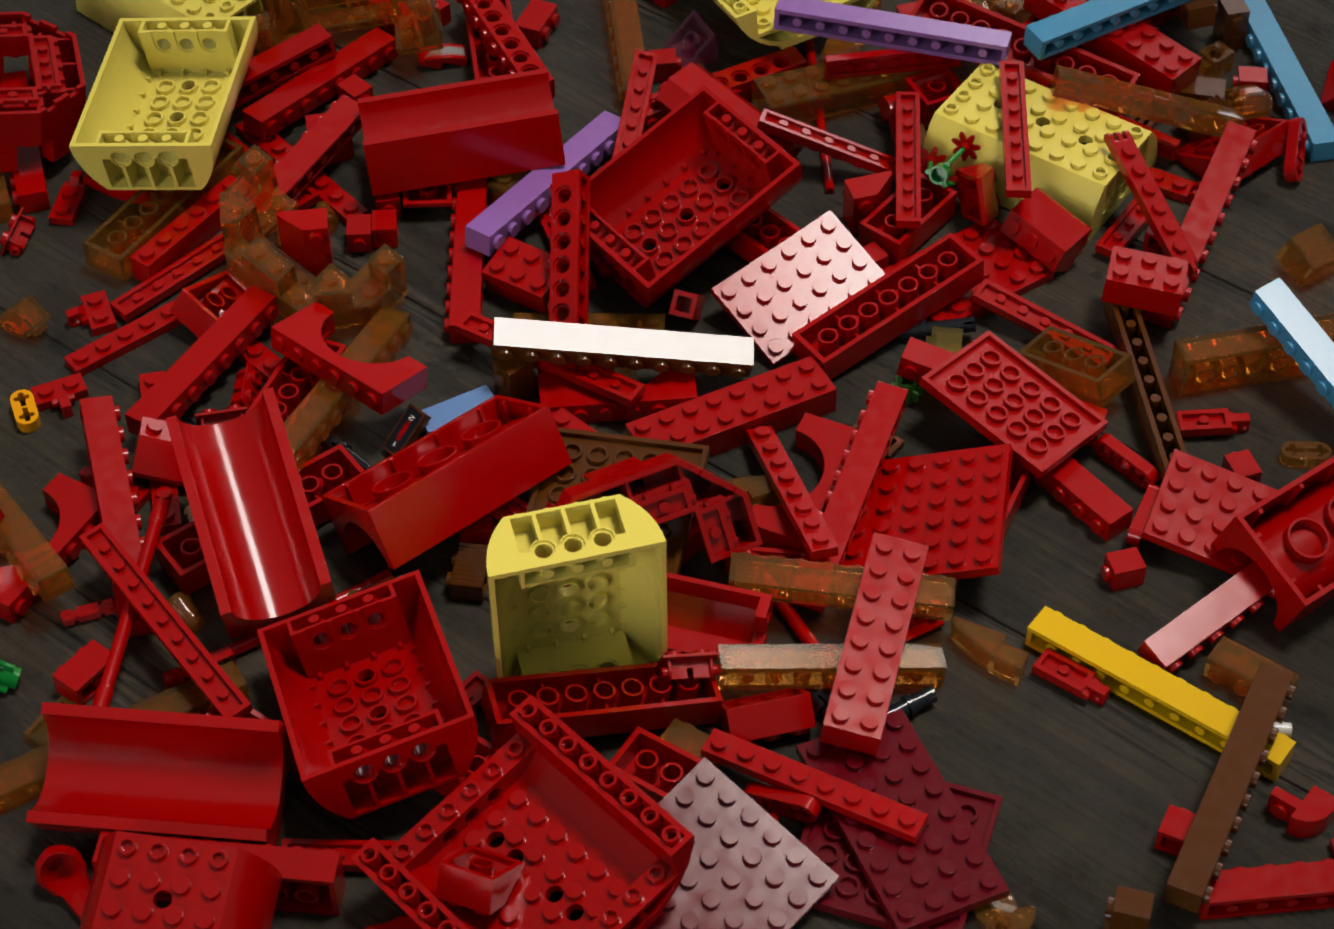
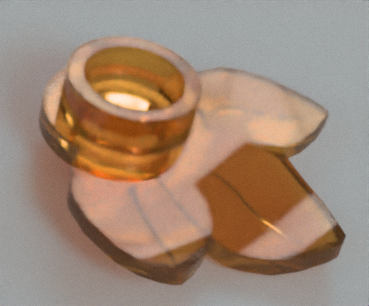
M1009 891V897L974 909L976 918L986 926V929H1029L1035 920L1036 908L1031 906L1018 908L1014 897Z

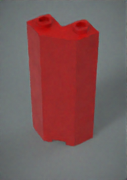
M690 62L669 77L667 81L663 82L659 87V93L655 97L669 109L673 110L705 85L755 127H757L762 114L760 110L714 75L693 62ZM760 130L795 159L804 147Z
M667 572L668 651L679 650L682 654H689L698 649H709V652H719L718 657L715 659L716 662L760 671L768 641V636H766L767 626L772 618L773 595Z

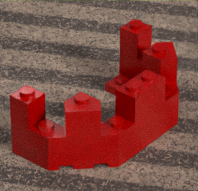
M24 11L0 12V74H4V57L17 58L27 56L29 87L0 88L1 173L18 171L17 147L24 146L30 148L39 146L41 157L52 162H56L71 152L69 145L86 104V84L76 34L70 31L63 33L58 30V26L43 19L39 22L33 20L32 15Z
M669 452L644 461L634 456L583 474L585 482L563 489L556 505L548 502L545 507L552 508L620 494L641 506L657 524L693 512L710 563L763 545L746 491L716 476L712 472Z

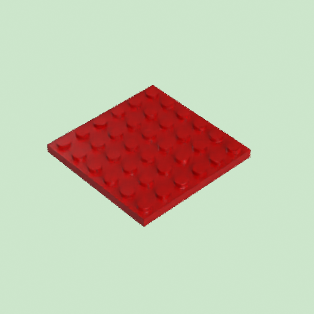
M1011 443L885 459L838 575L837 587L839 591H858L873 532L929 546L920 584L1000 575L1013 457Z

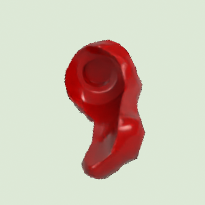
M64 844L49 846L35 862V879L50 894L62 897L81 922L92 881L87 874L86 863L80 852L73 847Z

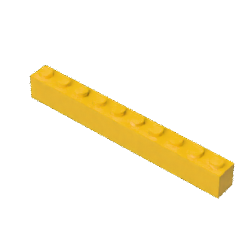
M1047 606L1040 611L1027 627L1025 645L1042 654L1047 648H1050L1094 671L1096 677L1101 680L1100 683L1109 687L1110 692L1215 750L1223 752L1240 712L1234 706L1227 705L1208 692L1192 686L1184 679L1170 674L1160 666L1146 661L1134 652L1124 649L1113 643L1110 639L1102 637L1089 630L1086 626L1078 624L1064 616L1061 612ZM1278 732L1274 745L1268 744L1266 747L1267 750H1270L1265 767L1259 766L1257 771L1275 782L1291 761L1296 742L1287 735Z

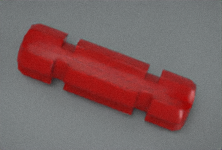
M107 598L101 600L102 603L100 604L96 601L75 607L76 610L74 611L71 608L60 612L62 624L67 627L75 625V621L82 623L101 618V614H105V616L115 614L114 600Z

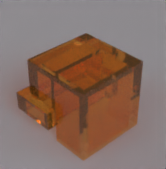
M1319 223L1291 237L1275 257L1285 271L1289 272L1298 287L1302 289L1334 272V240L1323 224Z

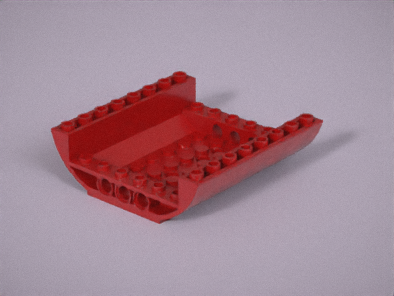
M530 694L509 713L517 733L389 850H386L372 837L350 857L422 929H647L664 913L663 908L679 886L692 855L694 835ZM497 837L504 838L503 844L499 847H490L493 839ZM470 845L510 858L516 855L524 856L523 870L505 906L490 915H478L473 909L464 906H452L446 900L436 897L440 862ZM562 891L564 893L559 901H548L549 896L553 892ZM578 909L584 911L583 916L579 920L571 921L568 919L572 911Z

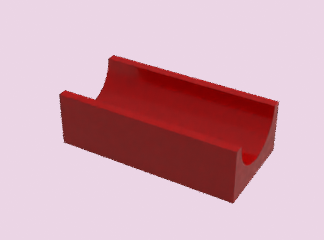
M547 68L357 99L364 136L363 148L373 196L566 165L558 110L554 109Z
M273 387L262 390V398L253 409L227 422L213 425H191L180 421L176 415L165 418L219 612L230 640L255 633L257 629L337 600Z
M495 395L323 494L321 498L346 553L352 554L374 541L389 568L395 570L572 464V461L548 405Z
M1334 456L1236 515L1211 543L1217 552L1225 548H1233L1243 552L1262 569L1276 596L1277 616L1273 625L1279 632L1334 598Z
M42 702L41 714L46 721L48 731L47 770L39 800L33 809L27 810L26 823L45 830L92 834H100L101 831H123L138 834L150 833L155 836L166 837L182 836L190 839L209 838L214 841L224 842L241 841L247 844L259 845L268 843L279 846L291 749L285 724L280 720Z

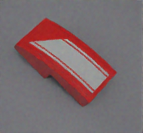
M430 44L418 47L416 50L419 66L441 70L443 63L466 66L468 61L466 47L461 44Z

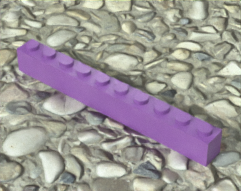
M778 0L774 13V29L982 64L989 63L994 66H999V61H1007L1012 32L820 0Z
M604 110L563 144L566 165L532 170L465 226V246L490 257L499 250L509 236L515 237L519 231L526 225H529L533 219L551 205L550 184H552V174L580 169L587 175L593 168L599 166L607 156L613 153L621 117Z

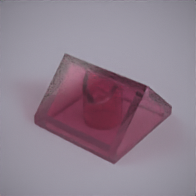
M693 9L665 45L668 48H675L676 56L681 57L683 67L690 62L704 67L717 62V36L700 14Z

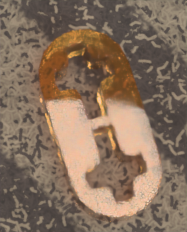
M1287 441L1281 446L1279 459L1282 464L1288 467L1315 468L1331 458L1332 450L1327 444L1322 442Z

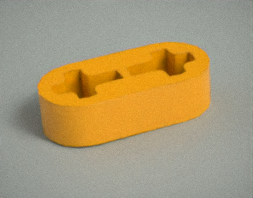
M29 390L15 391L10 397V403L17 427L23 433H32L41 425L34 396ZM25 401L26 405L21 406L20 402ZM30 416V421H25L24 417Z

